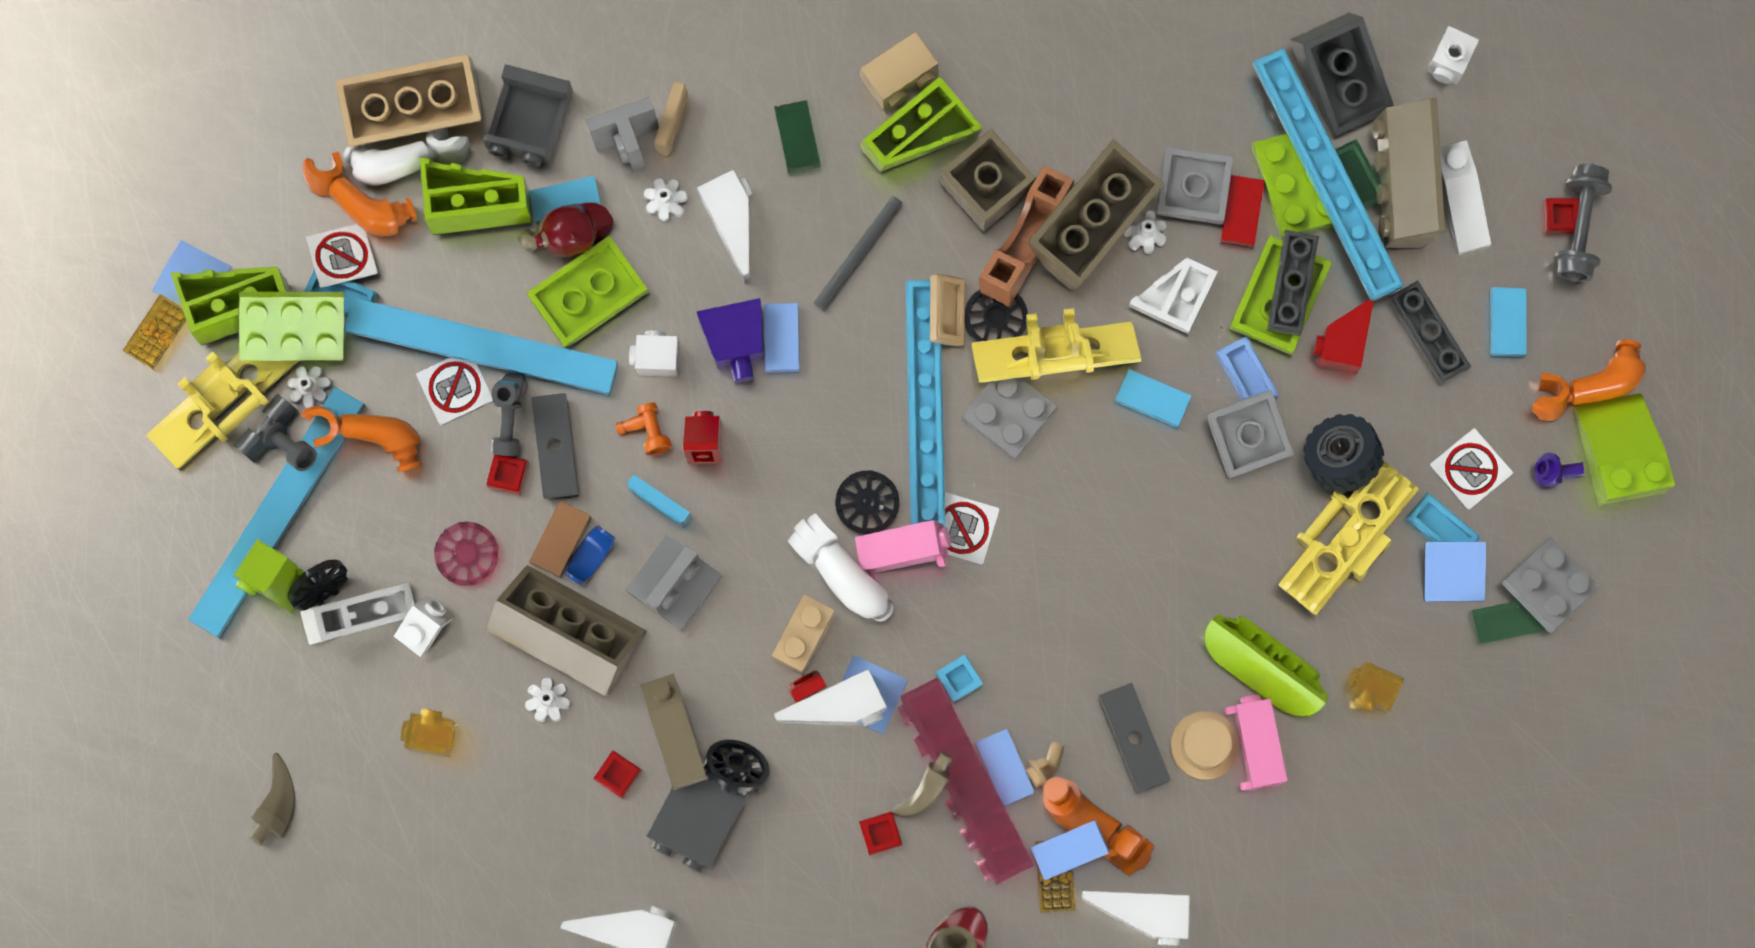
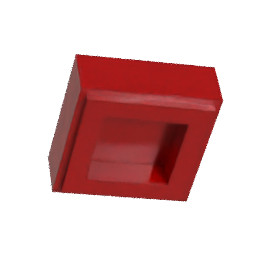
M1546 198L1544 200L1545 234H1574L1580 198Z
M494 454L486 486L520 495L529 461L513 456Z
M816 670L787 686L796 703L827 687L822 676Z
M612 750L593 779L623 799L642 769Z
M892 811L859 821L869 856L903 845Z

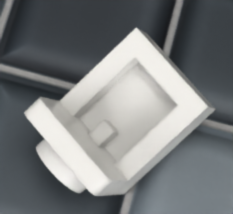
M427 596L412 606L394 637L421 657L428 652L441 629L451 622L454 615L446 609L442 602Z

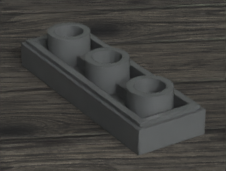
M1285 230L1267 324L1268 331L1301 336L1319 236ZM1295 278L1299 285H1290L1288 279Z
M1418 280L1388 297V302L1440 385L1471 368L1470 363ZM1425 328L1433 329L1435 336L1427 335Z
M566 393L531 397L543 498L550 499L578 495ZM554 442L561 443V447L557 451L550 450V446Z
M1129 683L1099 695L1137 793L1171 781L1133 684ZM1130 733H1137L1141 738L1140 743H1130L1128 735Z

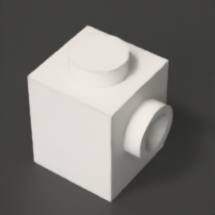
M1448 26L1427 72L1432 73L1433 77L1442 83L1450 84L1452 82L1457 85L1479 39Z
M656 330L646 331L645 335H636V345H630L629 364L635 366L638 376L678 377L680 351L678 337L665 336V332Z

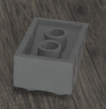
M1349 12L1289 39L1299 68L1333 136H1339L1372 121L1386 108L1394 106L1363 17Z

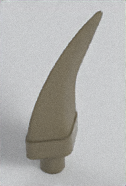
M941 752L936 763L929 762L916 792L895 807L893 814L909 816L929 806L940 792L944 790L950 778V773L947 770L954 758L946 752Z
M274 753L272 758L271 789L259 808L251 816V819L258 826L250 839L258 845H262L270 833L281 836L293 812L294 788L285 762L278 753Z

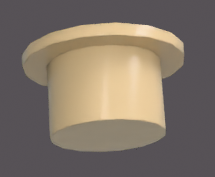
M1211 711L1194 712L1184 717L1174 728L1170 739L1171 756L1176 766L1187 776L1198 780H1214L1226 774L1235 764L1239 753V737L1233 725L1222 715Z

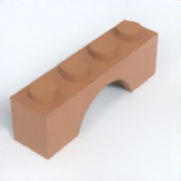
M1045 165L1042 167L1027 194L1024 207L1012 232L999 249H995L979 277L981 293L1009 307L1011 306L1037 260V256L1027 242L1072 189L1074 179Z

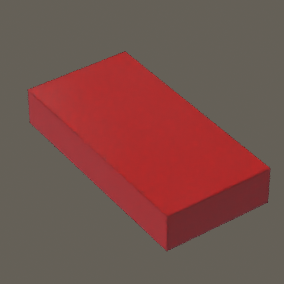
M1231 175L1220 242L1254 248L1265 180Z

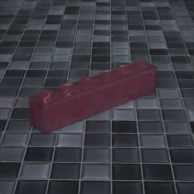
M936 677L901 695L900 701L902 705L897 707L906 726L911 723L913 724L918 734L913 740L921 756L924 757L928 754L933 763H936L941 752H946L954 758L947 770L950 773V778L945 788L950 798L945 800L953 818L960 817L966 830L962 831L961 834L970 851L976 848L983 861L977 863L986 882L993 880L997 886L1032 868L1034 863L938 678Z

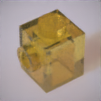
M1365 661L1360 668L1353 667L1346 682V686L1351 688L1347 697L1354 699L1353 705L1362 710L1372 713L1376 709L1386 714L1392 709L1405 678Z
M422 709L421 714L411 713L409 721H404L401 730V741H405L404 748L410 751L450 758L457 723L453 720L441 718L442 712Z

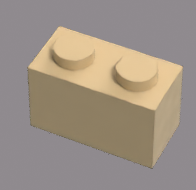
M914 32L861 67L860 75L861 80L884 110L890 105L893 108L901 105L908 99L910 92L918 87L924 89L935 81L939 63L918 34Z
M803 594L771 655L773 661L804 676L835 618V610Z

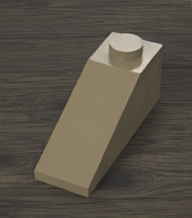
M674 673L641 684L647 709L673 789L677 790L708 779L683 696Z

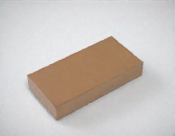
M559 501L529 563L561 578L591 519V515Z

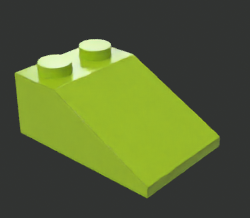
M1641 393L1574 407L1598 506L1666 493L1675 486L1666 449Z

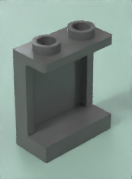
M505 64L501 76L504 82L489 133H484L482 139L485 147L489 149L490 154L497 157L508 158L509 155L520 157L522 162L531 166L540 167L541 163L551 166L573 93L570 81Z
M706 779L674 790L672 787L647 835L649 839L654 841L651 847L669 857L672 851L684 856L685 858L682 863L700 873L703 867L711 870L714 866V860L741 808H744L750 795L748 793L745 796H742L741 793L736 795L735 790L727 793L726 789L724 791L721 790L722 785L714 779L711 781Z

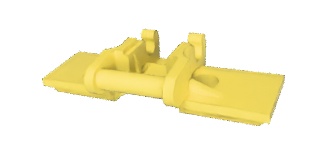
M1074 308L1063 309V325L1038 328L1037 313L1026 314V336L971 343L979 383L1031 376L1032 380L1039 379L1040 375L1085 370L1086 373L1094 372V368L1141 362V355L1132 322L1079 328L1078 324L1075 323ZM1090 343L1096 345L1099 349H1091ZM1019 352L1028 353V357L1018 361L1013 358Z
M211 352L206 357V360L211 365L192 382L184 377L177 383L189 397L146 436L179 470L215 436L224 443L228 440L227 435L261 404L265 406L269 403V400L263 393L299 361H239L238 352L227 363H224L214 352ZM255 366L258 370V377L253 381H250L248 378L240 379V373L243 368ZM246 391L252 393L220 424H215V419ZM195 412H203L202 421L204 425L200 429H192L189 425V419Z
M1385 461L1383 466L1380 467L1376 478H1373L1368 485L1354 491L1349 498L1338 491H1334L1330 496L1332 499L1307 531L1305 533L1300 532L1296 537L1298 542L1307 550L1280 581L1278 586L1315 616L1351 572L1354 574L1353 577L1359 582L1368 574L1370 565L1381 552L1385 553L1391 545V539L1383 533L1419 490L1417 486ZM1366 501L1376 503L1380 509L1379 517L1374 520L1366 519L1361 513V505ZM1342 509L1351 516L1328 546L1316 541ZM1320 556L1329 557L1337 565L1336 569L1332 572L1322 571L1318 566V558Z

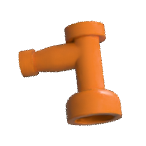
M655 402L638 406V416L632 417L625 422L620 421L616 423V429L620 436L630 431L646 428L648 439L644 443V450L646 455L649 456L664 453L672 448L669 437L661 434L655 413L658 411Z

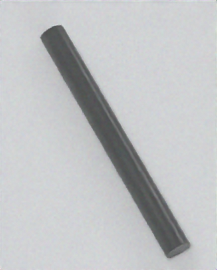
M891 196L813 303L823 311L826 309L903 203L897 197Z

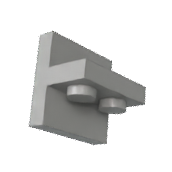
M650 97L585 119L597 151L616 145L622 163L629 162L633 172L646 168L636 137L659 128Z
M666 535L626 588V591L677 629L683 631L723 576L701 560L697 552L687 545L683 547Z

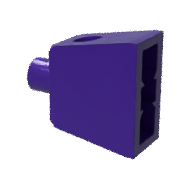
M760 298L697 311L700 326L717 368L731 366L735 383L753 380L754 375L751 362L764 359L763 310Z

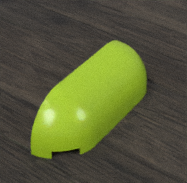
M1219 614L1208 624L1205 631V644L1211 657L1220 666L1265 699L1271 698L1272 704L1291 715L1308 716L1315 714L1326 704L1328 692H1324L1318 681L1321 676L1320 673L1252 621L1243 616L1233 619L1222 617V614Z

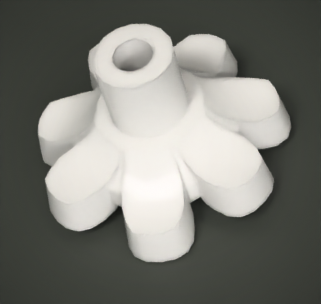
M662 178L656 179L654 181L655 189L648 188L643 195L646 200L651 201L645 208L646 212L649 215H654L658 212V219L662 222L669 220L671 212L675 217L682 216L684 210L679 203L686 202L688 195L684 191H677L680 188V183L672 179L668 184H665Z
M1148 210L1144 217L1139 214L1133 221V225H1130L1123 235L1125 237H1132L1128 243L1130 249L1137 250L1140 246H1143V253L1150 255L1154 253V244L1158 246L1165 245L1166 236L1161 232L1166 230V223L1163 220L1155 221L1156 214L1154 211Z
M305 366L298 367L296 369L297 379L290 378L288 380V388L294 390L290 395L291 401L294 404H298L303 400L305 409L316 406L315 400L325 403L329 395L324 389L332 387V380L328 377L321 378L323 369L319 366L312 367L310 372H308Z
M546 677L542 679L541 687L533 684L528 688V694L533 698L525 702V708L527 711L536 710L534 719L537 722H544L547 716H550L553 722H558L562 719V714L559 710L569 709L571 701L568 698L562 697L567 692L565 684L560 683L554 687L552 678ZM545 697H550L548 701H544Z

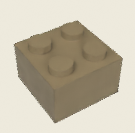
M992 129L940 171V184L983 232L1025 198L1036 180V177Z

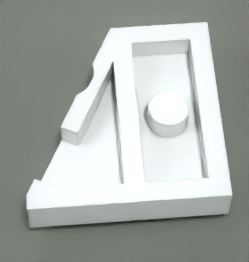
M1185 258L1172 271L1156 280L1151 287L1139 296H1135L1131 300L1129 307L1189 334L1218 271L1192 259Z

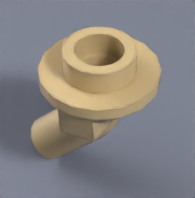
M1051 743L1046 760L1042 757L1038 760L1030 759L1028 761L1030 768L1026 770V773L1035 788L1039 786L1043 788L1045 782L1053 778V773L1057 771L1063 754L1064 746L1062 744Z

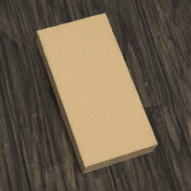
M673 82L654 141L656 153L668 156L671 152L688 99L687 88L683 83Z
M942 274L932 275L930 283V342L955 347L962 346L965 340V279Z

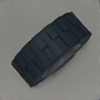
M1338 414L1335 417L1324 419L1321 424H1317L1313 428L1311 434H1308L1306 445L1303 448L1305 453L1304 460L1312 476L1322 488L1326 487L1331 492L1339 491L1340 493H1346V491H1356L1360 487L1368 485L1379 474L1378 471L1384 462L1382 459L1384 449L1370 422L1367 423L1364 418L1356 417L1354 414Z

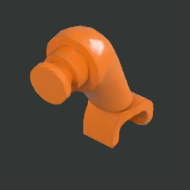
M339 152L331 153L333 169L328 171L318 170L312 159L306 157V160H304L303 175L310 190L319 196H331L340 208L364 231L375 236H391L398 234V227L405 225V220L409 219L410 222L417 221L416 212L409 197L403 199L402 204L398 201L389 203L386 198L382 200L373 199L344 177L343 162Z
M1631 339L1617 341L1615 357L1608 361L1607 367L1603 371L1570 380L1569 384L1558 375L1542 373L1539 390L1550 391L1556 396H1541L1532 405L1531 411L1540 420L1554 421L1565 413L1568 402H1571L1572 405L1601 402L1625 396L1635 390L1646 371L1645 363L1640 360L1641 344Z
M320 405L311 406L300 415L309 421L315 416H322L330 423L329 433L313 440L315 448L331 442L338 434H342L344 438L378 444L384 448L385 453L392 452L394 461L398 460L400 466L396 467L398 472L422 465L421 460L416 461L415 455L418 454L416 444L421 442L420 436L406 421L396 417L366 414H342V417H338L331 408Z
M1053 777L1045 782L1043 787L1045 807L1052 819L1061 827L1071 831L1097 820L1107 846L1109 845L1110 853L1104 855V857L1128 876L1132 875L1139 868L1144 869L1151 860L1150 854L1154 849L1153 843L1128 824L1119 831L1122 823L1091 802L1073 781Z

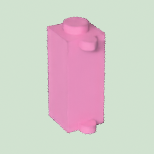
M935 520L855 537L859 565L874 580L875 573L935 560L939 567L947 566L946 558H949L947 548L951 547L948 529L946 527L943 528V524Z
M1260 694L1240 698L1241 704L1224 708L1225 715L1234 714L1247 777V782L1240 784L1241 791L1286 783L1287 776L1271 698L1262 700Z

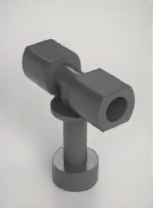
M507 373L493 386L492 400L495 406L501 407L499 437L492 438L491 453L515 456L519 453V440L513 438L515 409L522 408V403L516 402V400L524 394L527 387L524 375Z
M278 393L262 411L266 417L254 431L248 427L233 445L252 462H255L267 447L275 448L278 446L287 453V463L297 471L309 469L317 457L316 450L307 442L298 441L295 443L286 436L287 428L285 425L298 410Z

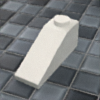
M1467 140L1440 147L1444 213L1458 255L1490 246L1491 239L1477 170Z
M731 170L697 187L699 197L744 283L751 281V231L748 197L752 195V191L744 177L738 179L734 170Z
M408 582L301 611L300 614L308 643L311 645L403 620L415 603Z
M868 669L775 713L774 716L778 724L857 725L862 722L864 727H867L883 719L881 713L887 711V707Z
M1081 892L1082 901L1149 938H1158V945L1179 946L1180 939H1188L1189 895Z
M651 906L650 912L636 910L563 921L561 928L618 948H669L677 922L670 920L671 912Z

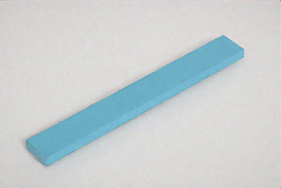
M1282 48L1255 60L1252 65L1370 300L1375 301L1402 289L1404 285L1285 49Z
M931 280L906 281L911 525L935 520L942 523L944 528L945 486L941 344L930 342Z
M352 298L344 327L346 333L605 395H610L618 364L616 360L357 298Z
M334 387L323 404L324 407L331 408L336 412L338 417H342V414H361L366 406L337 387ZM316 416L301 441L307 442L316 450L317 457L314 464L305 471H297L289 463H286L188 618L189 621L218 638L221 637L247 595L235 587L238 582L233 577L257 539L273 549L277 548L345 439L342 434H338L331 442L315 448L313 440L327 435L330 431V423L325 417Z

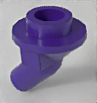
M1550 452L1543 454L1539 458L1534 469L1537 482L1546 487H1556L1562 483L1564 478L1585 476L1583 462L1561 465L1560 458Z

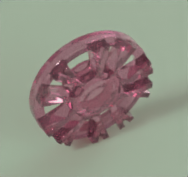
M458 522L445 529L440 534L434 548L435 563L440 573L448 581L460 586H473L485 581L492 575L499 561V546L494 535L486 527L475 522ZM468 528H473L471 540L466 539ZM461 529V540H454L451 533ZM480 532H483L488 539L482 544H476V537ZM448 540L455 544L453 549L443 545L444 541ZM493 547V551L481 553V548ZM441 552L452 553V557L449 560L441 562ZM483 557L492 560L487 570L479 565V561ZM456 562L458 565L448 574L446 569ZM475 565L481 575L477 578L474 577L471 567ZM462 567L467 569V580L456 578L459 569Z

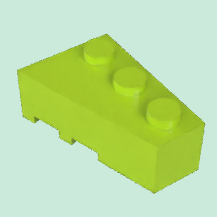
M938 77L865 137L859 147L877 169L882 172L977 136L983 127L945 81Z
M420 158L424 214L431 235L532 223L529 190L524 176L487 169L479 171L462 168L459 164L451 163L446 165L431 162L430 159Z
M277 266L234 269L231 272L206 270L197 274L171 273L190 333L201 346L239 332V292H291L287 280Z
M257 539L233 577L238 580L235 587L246 594L254 597L258 592L292 613L295 608L288 600V592L293 583L305 571L301 568L298 569L299 566L289 558Z

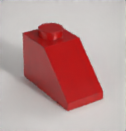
M1365 301L1328 325L1322 336H1316L1313 355L1318 356L1317 367L1352 374L1359 372L1363 362L1373 301Z
M696 411L693 412V416L685 417L683 452L688 463H722V422L720 416H714V412Z

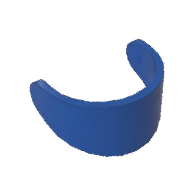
M600 526L594 527L574 552L566 568V576L579 585L588 581L608 555L614 544L615 536Z

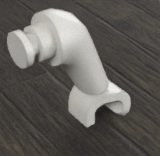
M443 128L428 131L426 144L421 140L381 151L374 148L368 150L363 145L347 147L343 153V160L348 165H351L353 176L359 182L378 186L421 170L420 158L430 159L431 162H433L434 158L437 163L446 165L451 163L461 164L468 156L470 143L468 137L462 136L450 137L444 140L449 134L447 129Z
M813 514L807 520L803 518L794 527L795 532L788 540L793 549L808 564L815 563L829 588L849 610L863 618L872 617L879 622L888 619L894 610V605L888 599L886 588L867 574L852 559L843 546L837 543L838 536L817 514Z

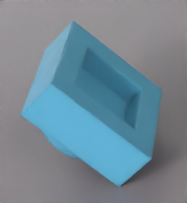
M966 655L935 672L953 703L983 686L981 679Z

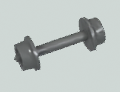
M1593 163L1575 165L1572 177L1566 181L1568 189L1581 193L1572 250L1556 252L1554 260L1558 262L1557 275L1571 280L1573 283L1575 281L1591 280L1595 267H1598L1601 261L1599 257L1585 251L1594 195L1609 194L1612 191V185L1608 183L1609 170Z

